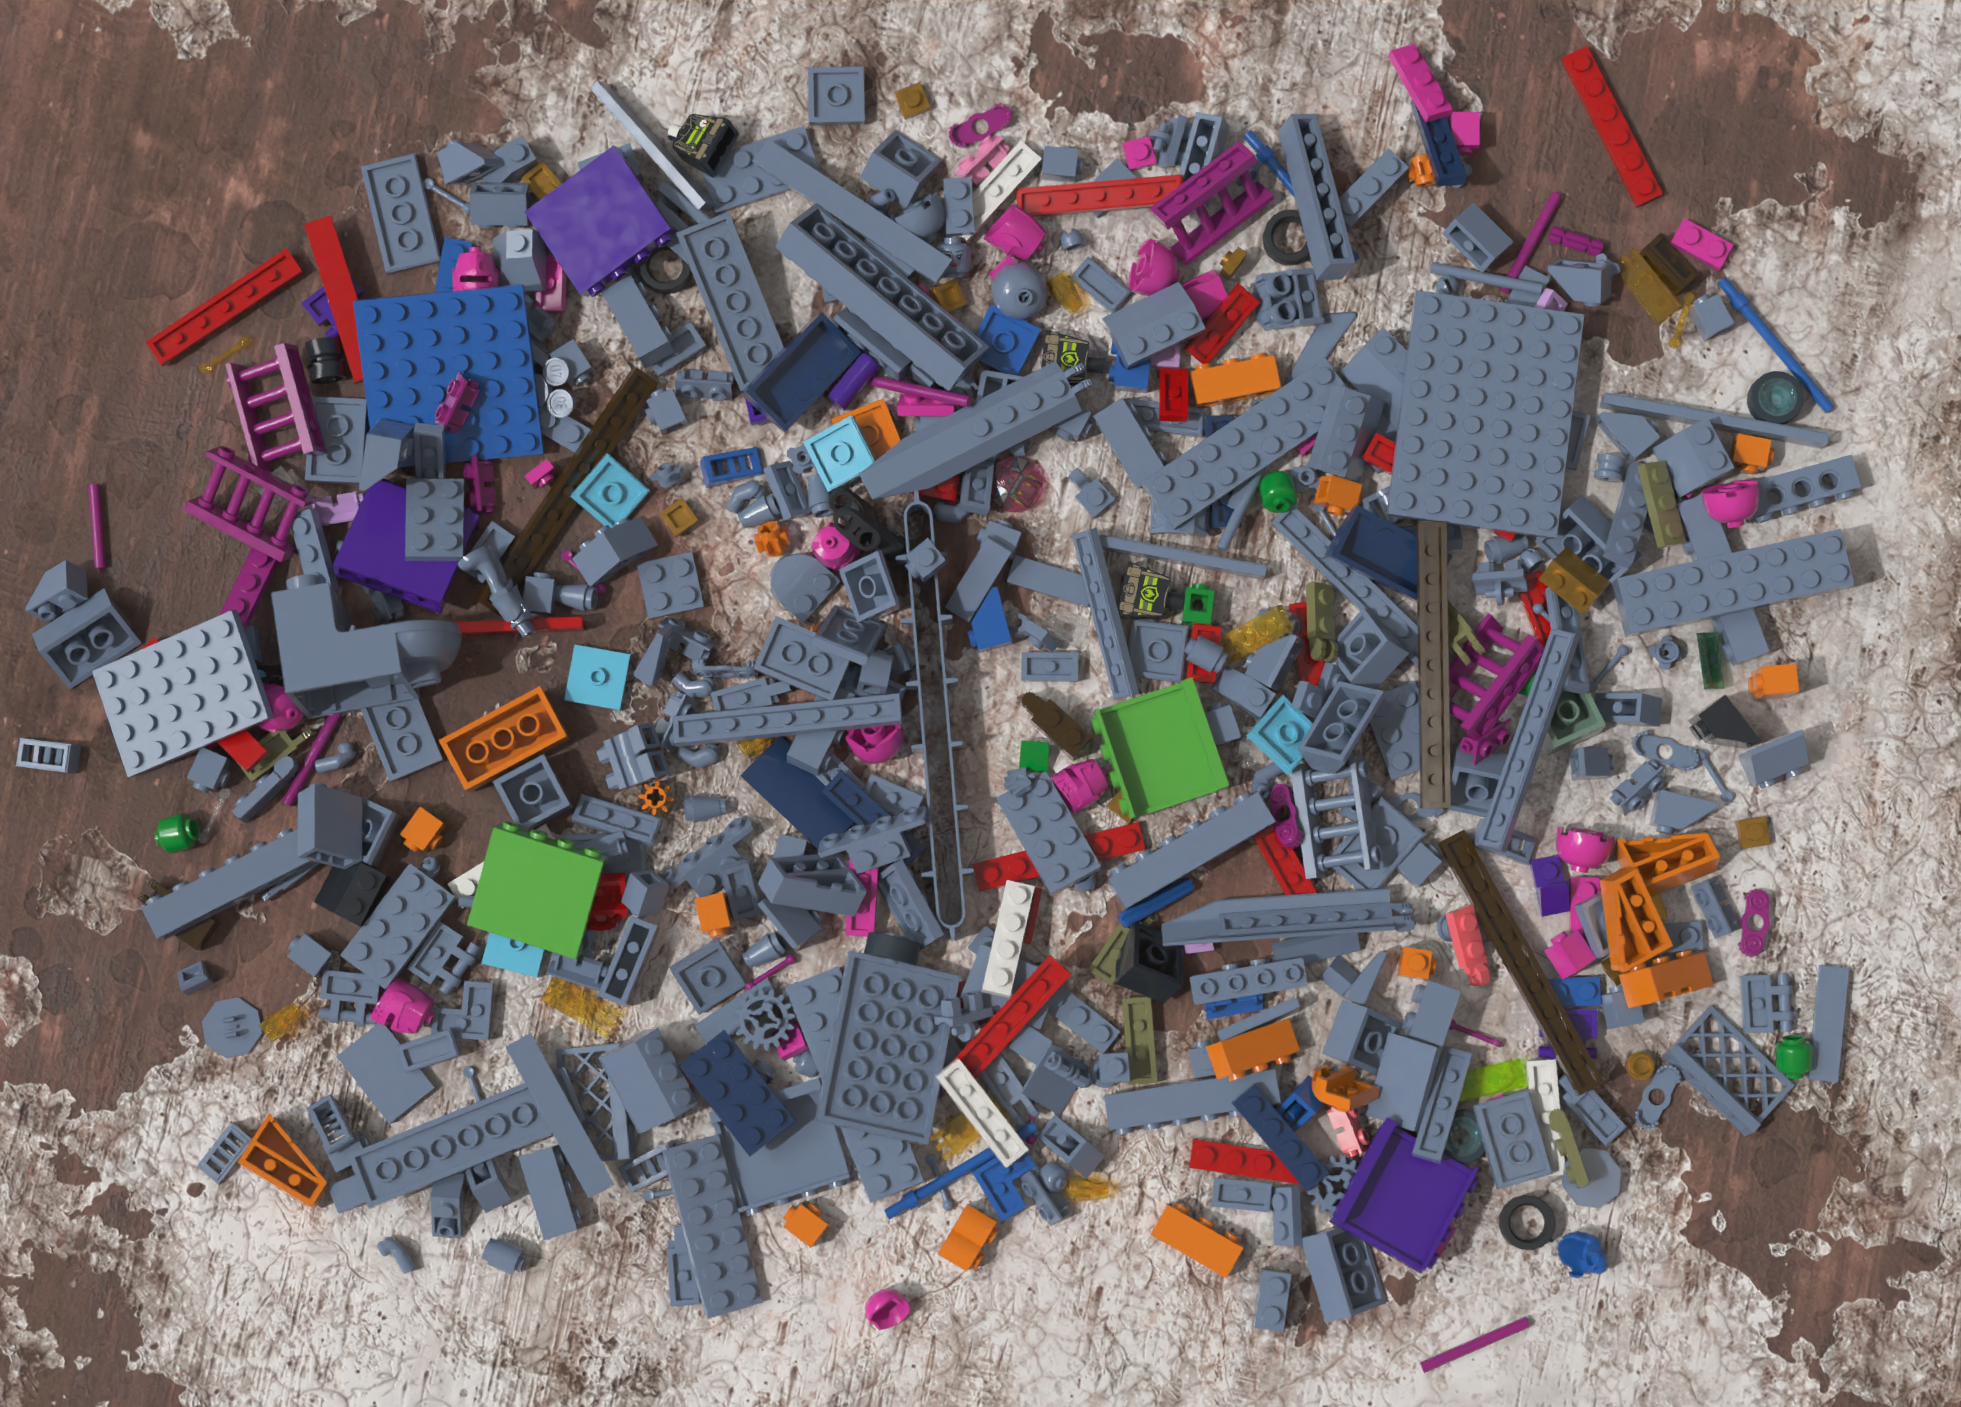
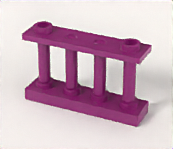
M1240 141L1150 208L1152 215L1167 230L1172 227L1178 242L1170 248L1175 253V256L1185 265H1188L1275 199L1274 195L1259 181L1254 183L1248 169L1258 161L1255 155ZM1239 177L1245 191L1232 200L1226 186ZM1217 193L1223 208L1210 217L1204 202ZM1195 211L1201 225L1188 234L1181 220Z
M288 343L274 346L276 352L275 359L248 369H244V365L225 364L227 383L233 391L249 450L248 460L269 473L272 472L271 460L302 450L303 454L312 456L326 453L298 347ZM278 369L281 370L284 381L282 386L254 396L251 395L248 380ZM285 396L288 397L291 406L289 413L259 423L255 407ZM292 423L296 424L298 432L296 440L266 450L262 434Z
M219 446L208 450L205 456L216 461L203 496L187 501L184 511L279 562L292 558L297 547L288 543L287 537L299 507L315 503L317 497L309 494L307 488L297 484L292 485L238 457L231 448ZM229 468L239 473L240 478L228 508L223 509L216 505L214 498L225 470ZM252 480L265 487L253 520L248 522L240 518L238 512ZM275 493L290 501L277 534L273 535L264 530L263 523Z
M1487 613L1474 631L1475 638L1486 651L1480 655L1472 647V643L1467 640L1462 650L1468 654L1471 663L1466 666L1457 654L1449 665V713L1464 721L1461 727L1475 740L1490 732L1538 667L1545 649L1536 638L1529 634L1522 643L1502 634L1501 632L1504 628L1489 613ZM1494 642L1514 652L1505 666L1484 656ZM1477 665L1497 675L1488 689L1468 679V676ZM1460 687L1481 698L1471 712L1451 701Z

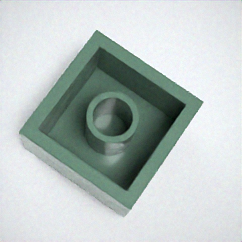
M1561 691L1543 743L1548 756L1599 734L1606 726L1589 691L1585 694Z

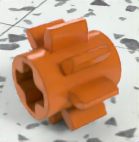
M1427 154L1411 158L1412 165H1408L1409 169L1407 171L1408 182L1415 180L1416 187H1426L1435 184L1436 181Z
M776 522L762 524L758 528V533L754 534L758 553L765 551L769 557L783 554L786 550V545H790L786 526L779 527Z
M659 780L655 782V787L650 788L649 785L644 784L647 790L645 795H638L640 799L646 802L641 809L645 811L651 807L653 816H657L658 810L661 809L668 813L667 803L675 801L667 796L671 787L667 786L661 789ZM659 791V794L664 799L663 801H658L657 806H654L649 797L654 796L655 792Z

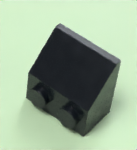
M1726 695L1716 699L1688 720L1692 725L1689 729L1695 738L1699 741L1703 740L1707 744L1746 749L1760 741L1759 737Z
M361 861L347 869L332 866L314 903L362 927L377 907L392 877Z
M1136 921L1131 925L1116 960L1115 984L1164 1004L1183 985L1184 945L1163 946L1161 931Z

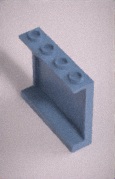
M820 1078L774 1092L796 1121L751 1157L745 1152L714 1111L709 1112L716 1135H719L730 1180L739 1206V1213L746 1211L747 1216L762 1212L764 1211L762 1205L771 1202L774 1203L775 1207L790 1203V1196L801 1193L802 1198L818 1194L817 1188L827 1184L831 1190L846 1185L845 1179L851 1177L835 1125L815 1121L822 1087Z

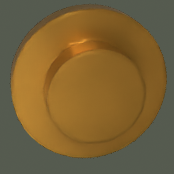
M1635 1052L1628 1057L1626 1071L1633 1079L1646 1080L1654 1073L1655 1062L1648 1053Z

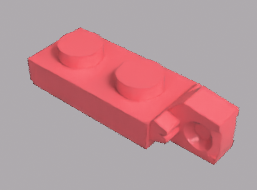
M1464 905L1446 913L1459 968H1463L1465 973L1468 974L1471 986H1483L1489 983L1488 961L1486 960L1487 956L1474 906Z

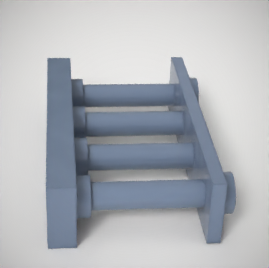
M1349 756L1350 766L1341 767L1335 774L1322 771L1314 772L1306 764H1298L1291 772L1298 827L1300 831L1304 832L1301 848L1306 879L1326 878V871L1330 867L1364 862L1365 870L1380 869L1379 863L1382 860L1379 846L1376 845L1367 783L1369 766L1367 761L1364 760V756ZM1352 777L1354 794L1321 800L1315 797L1313 786L1316 783ZM1356 805L1358 823L1327 828L1319 826L1317 814L1320 811ZM1360 834L1362 851L1333 856H1325L1323 854L1322 843L1324 839Z

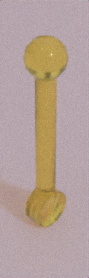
M1691 292L1686 293L1684 296L1685 304L1674 336L1668 341V345L1672 349L1680 345L1679 336L1690 304L1695 300V295Z
M247 336L241 337L237 344L209 363H201L199 370L203 374H209L212 367L241 347L249 346L250 338Z

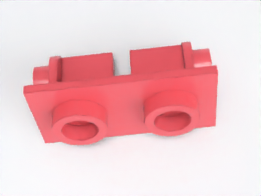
M1327 1104L1329 1110L1326 1112L1333 1129L1342 1126L1345 1129L1344 1132L1336 1135L1343 1154L1346 1153L1347 1157L1350 1158L1366 1152L1369 1147L1368 1144H1370V1138L1366 1129L1360 1125L1358 1108L1353 1109L1351 1112H1340L1335 1109V1106Z

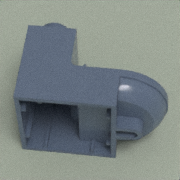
M307 574L292 577L286 581L287 590L271 593L285 692L308 719L420 699L419 687L440 683V672L452 665L461 648L463 639L461 628L459 625L448 621L415 620L356 630L355 626L352 625L349 609L329 582H321L319 575Z

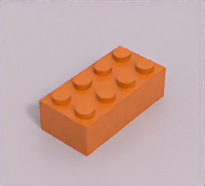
M539 686L445 736L439 742L465 791L471 793L570 740L547 694Z

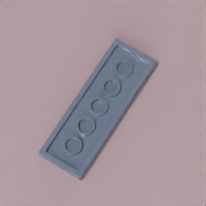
M726 212L681 230L676 235L739 390L743 391L784 347L730 213Z
M713 1135L662 1150L705 1318L710 1319L763 1303L719 1135Z

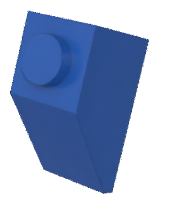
M997 587L991 588L971 622L972 630L967 631L971 647L977 646L979 653L1012 645Z
M1308 1075L1275 1109L1294 1132L1323 1104L1313 1093L1312 1077Z

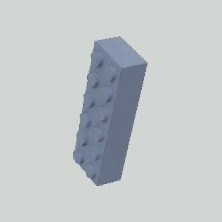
M1247 791L1234 799V806L1226 809L1225 805L1208 815L1210 820L1202 824L1198 820L1190 824L1183 830L1185 832L1183 836L1177 838L1174 834L1160 842L1159 850L1152 853L1151 849H1148L1135 857L1136 863L1127 867L1124 863L1110 871L1111 877L1107 883L1122 909L1126 910L1250 839L1255 834L1272 826L1276 821L1260 794L1257 792L1251 795L1250 791Z

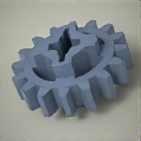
M759 988L758 996L749 991L748 1001L739 1000L743 1006L742 1009H734L733 1011L739 1015V1019L734 1020L733 1024L740 1025L741 1028L736 1032V1035L744 1034L746 1036L743 1041L745 1045L753 1041V1049L755 1050L759 1048L760 1044L764 1045L765 1051H769L770 1043H774L777 1048L780 1047L779 1039L781 1037L786 1040L789 1039V1036L785 1033L786 1030H794L795 1028L789 1024V1020L796 1018L795 1014H788L787 1011L792 1007V1004L784 1005L782 1003L785 998L783 994L775 998V990L773 989L769 991L768 995H765L763 988ZM764 1000L762 1007L755 1011L748 1010L753 1003ZM774 1004H777L781 1009L783 1020L776 1017L773 1011ZM764 1011H767L768 1017L776 1021L777 1024H765L764 1028L760 1027L761 1023L756 1018L751 1017V1015H763ZM745 1019L751 1021L755 1027L754 1036L748 1031ZM773 1028L780 1029L775 1036L764 1039L767 1031Z
M1329 1156L1328 1164L1323 1160H1319L1326 1170L1334 1167L1343 1168L1339 1174L1332 1176L1327 1174L1320 1180L1324 1184L1326 1192L1323 1199L1319 1194V1182L1308 1192L1306 1191V1194L1314 1195L1315 1197L1310 1202L1311 1205L1319 1203L1321 1206L1318 1212L1322 1214L1328 1209L1329 1217L1333 1215L1337 1207L1332 1206V1204L1337 1199H1341L1344 1193L1336 1192L1333 1194V1187L1326 1179L1335 1182L1341 1179L1343 1181L1341 1186L1346 1190L1350 1183V1178L1356 1171L1354 1169L1356 1161L1352 1160L1349 1164H1346L1345 1156H1341L1339 1162L1335 1161L1334 1156Z

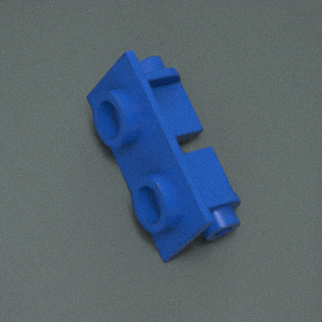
M1262 994L1204 1003L1207 1020L1264 1010Z

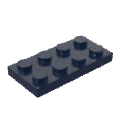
M725 1030L679 1065L749 1157L796 1121Z

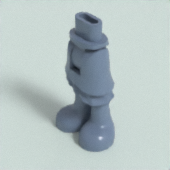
M487 545L482 546L467 554L457 563L463 571L479 570L484 575L492 592L489 598L493 602L492 605L506 622L512 623L510 627L513 630L518 629L523 638L529 637L536 632L535 627L531 623L533 619L532 614L522 599L518 586L513 585L512 578L507 580L494 545L489 547Z

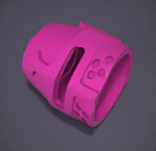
M1015 204L1000 216L987 231L983 239L996 248H1002L1001 252L1006 255L1009 254L1013 258L1027 260L1034 252L1039 254L1043 250L1045 244L1042 243V240L1046 236V231L1032 215Z
M470 247V252L460 254L456 268L452 269L453 291L499 286V269L495 267L493 255L481 252V247Z
M832 522L827 523V526L819 530L811 545V552L816 559L827 568L836 571L857 561L861 553V549L839 533Z
M273 683L263 684L274 718L257 726L276 733V730L294 728L303 719V712L286 694L285 687Z
M1093 759L1071 764L1050 777L1063 801L1074 814L1093 804L1109 789L1106 779L1109 776L1107 769L1104 766L1100 768Z
M398 978L385 991L370 1019L383 1026L392 1024L391 1029L396 1032L418 1033L425 1023L431 1024L435 1016L431 1012L434 1000L417 986Z

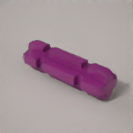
M1556 226L1551 228L1548 236L1549 242L1555 244L1563 243L1562 246L1581 252L1586 250L1588 254L1593 256L1600 254L1604 246V242L1595 238L1589 240L1588 236L1569 230L1564 232L1563 228Z

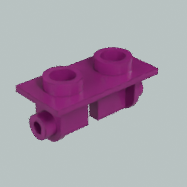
M458 372L456 378L452 379L448 385V395L444 403L440 404L436 410L435 423L444 426V430L446 429L453 434H456L457 430H461L469 412L460 407L462 404L472 407L480 391L478 388L480 383L471 378L467 381L463 374Z
M473 455L471 461H466L463 468L464 478L468 480L469 491L466 493L467 507L471 508L476 514L482 511V509L483 514L494 513V508L497 507L495 487H484V483L494 482L493 462L490 459L477 461V455Z
M1511 718L1503 723L1498 720L1490 732L1478 740L1473 739L1469 735L1462 739L1460 748L1463 752L1473 755V765L1488 758L1493 752L1508 744L1511 739Z

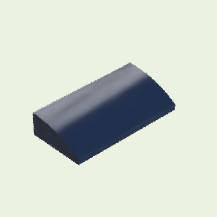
M820 312L798 332L740 394L783 432H786L854 361L861 351L823 312Z
M1355 505L1341 524L1325 555L1417 603L1416 536L1359 505ZM1447 552V566H1448V564H1449V562H1450V560H1451V558H1452V556H1453V555L1449 554L1448 552Z
M780 736L740 776L818 849L820 841L825 836L832 833L841 834L847 832L855 822L822 792L826 786L814 774L787 762V753L791 745Z

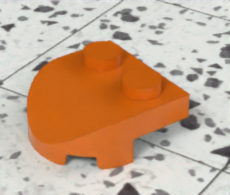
M1322 1065L1313 1070L1312 1090L1315 1097L1323 1103L1335 1106V1109L1340 1112H1351L1357 1107L1365 1106L1367 1103L1378 1099L1380 1087L1355 1080L1357 1069L1353 1067L1342 1066L1341 1071H1329L1328 1065Z

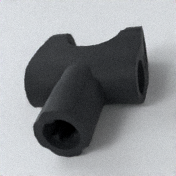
M840 487L831 492L829 504L830 508L834 511L833 522L839 533L861 550H881L883 557L888 561L895 559L904 547V541L876 519L874 509L869 503L848 488ZM839 495L849 497V501L844 505H836L834 503L835 498ZM840 518L845 525L839 524L838 519Z

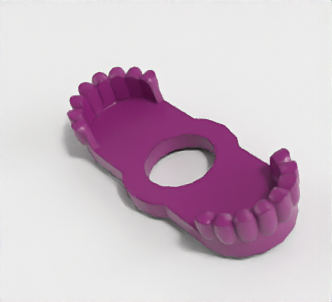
M995 103L992 109L983 113L973 114L967 121L959 125L953 124V127H950L949 139L957 147H966L976 141H982L987 136H991L1010 123L1012 118L1011 111L1005 104ZM979 119L986 121L988 124L987 132L981 135L976 134L972 130V124Z
M1277 784L1272 787L1269 794L1271 815L1276 821L1274 825L1277 838L1283 846L1294 849L1302 843L1301 840L1304 839V832L1298 828L1296 819L1297 808L1293 804L1291 796L1294 793L1293 788L1288 785ZM1283 807H1289V818L1284 822H1280L1277 818L1279 810Z
M1761 889L1750 890L1744 896L1746 905L1745 913L1741 918L1742 935L1738 946L1741 954L1749 957L1757 956L1763 950L1766 931L1770 925L1768 917L1770 898ZM1752 914L1759 915L1763 920V926L1758 931L1751 930L1747 925V920Z

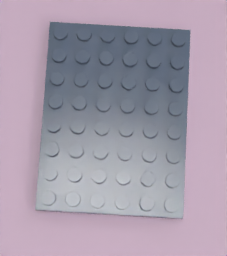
M1420 290L1415 291L1386 515L1431 522H1447V524L1549 539L1557 538L1584 314Z

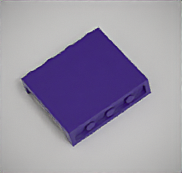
M615 145L525 211V214L579 294L586 297L599 295L601 291L606 289L605 284L612 279L616 281L628 273V267L634 263L640 264L650 257V251L657 246L661 248L672 241V235L677 232V229L672 227L626 161L628 157L624 151Z
M381 479L369 487L333 563L334 574L337 577L441 614L446 604L445 596L459 567L457 564L459 561H405L406 489L397 486L389 479ZM464 507L463 555L474 531L480 528L479 515Z
M1386 1117L1379 1126L1329 1222L1421 1274L1427 1268L1432 1269L1439 1257V1254L1435 1251L1440 1242L1445 1244L1452 1232V1228L1449 1225L1453 1217L1459 1218L1466 1205L1462 1202L1466 1192L1471 1194L1479 1180L1475 1177L1478 1168L1469 1169L1444 1154L1440 1164L1412 1156L1416 1138L1395 1127L1397 1122Z

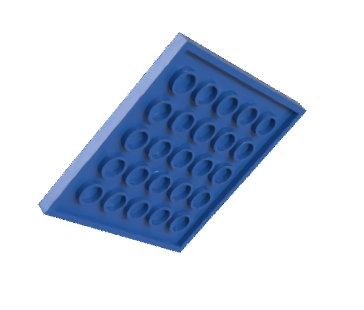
M524 284L353 301L370 430L381 419L415 425L416 423L437 425L435 423L436 410L440 404L444 403L448 395L447 388L450 381L456 378L458 372H461L467 381L470 378L480 383L478 387L480 391L472 407L464 404L460 407L469 412L461 430H457L456 434H453L445 429L446 463L471 461L473 455H477V460L544 454L545 449ZM412 451L411 456H408L407 460L403 461L399 467L415 466V451Z

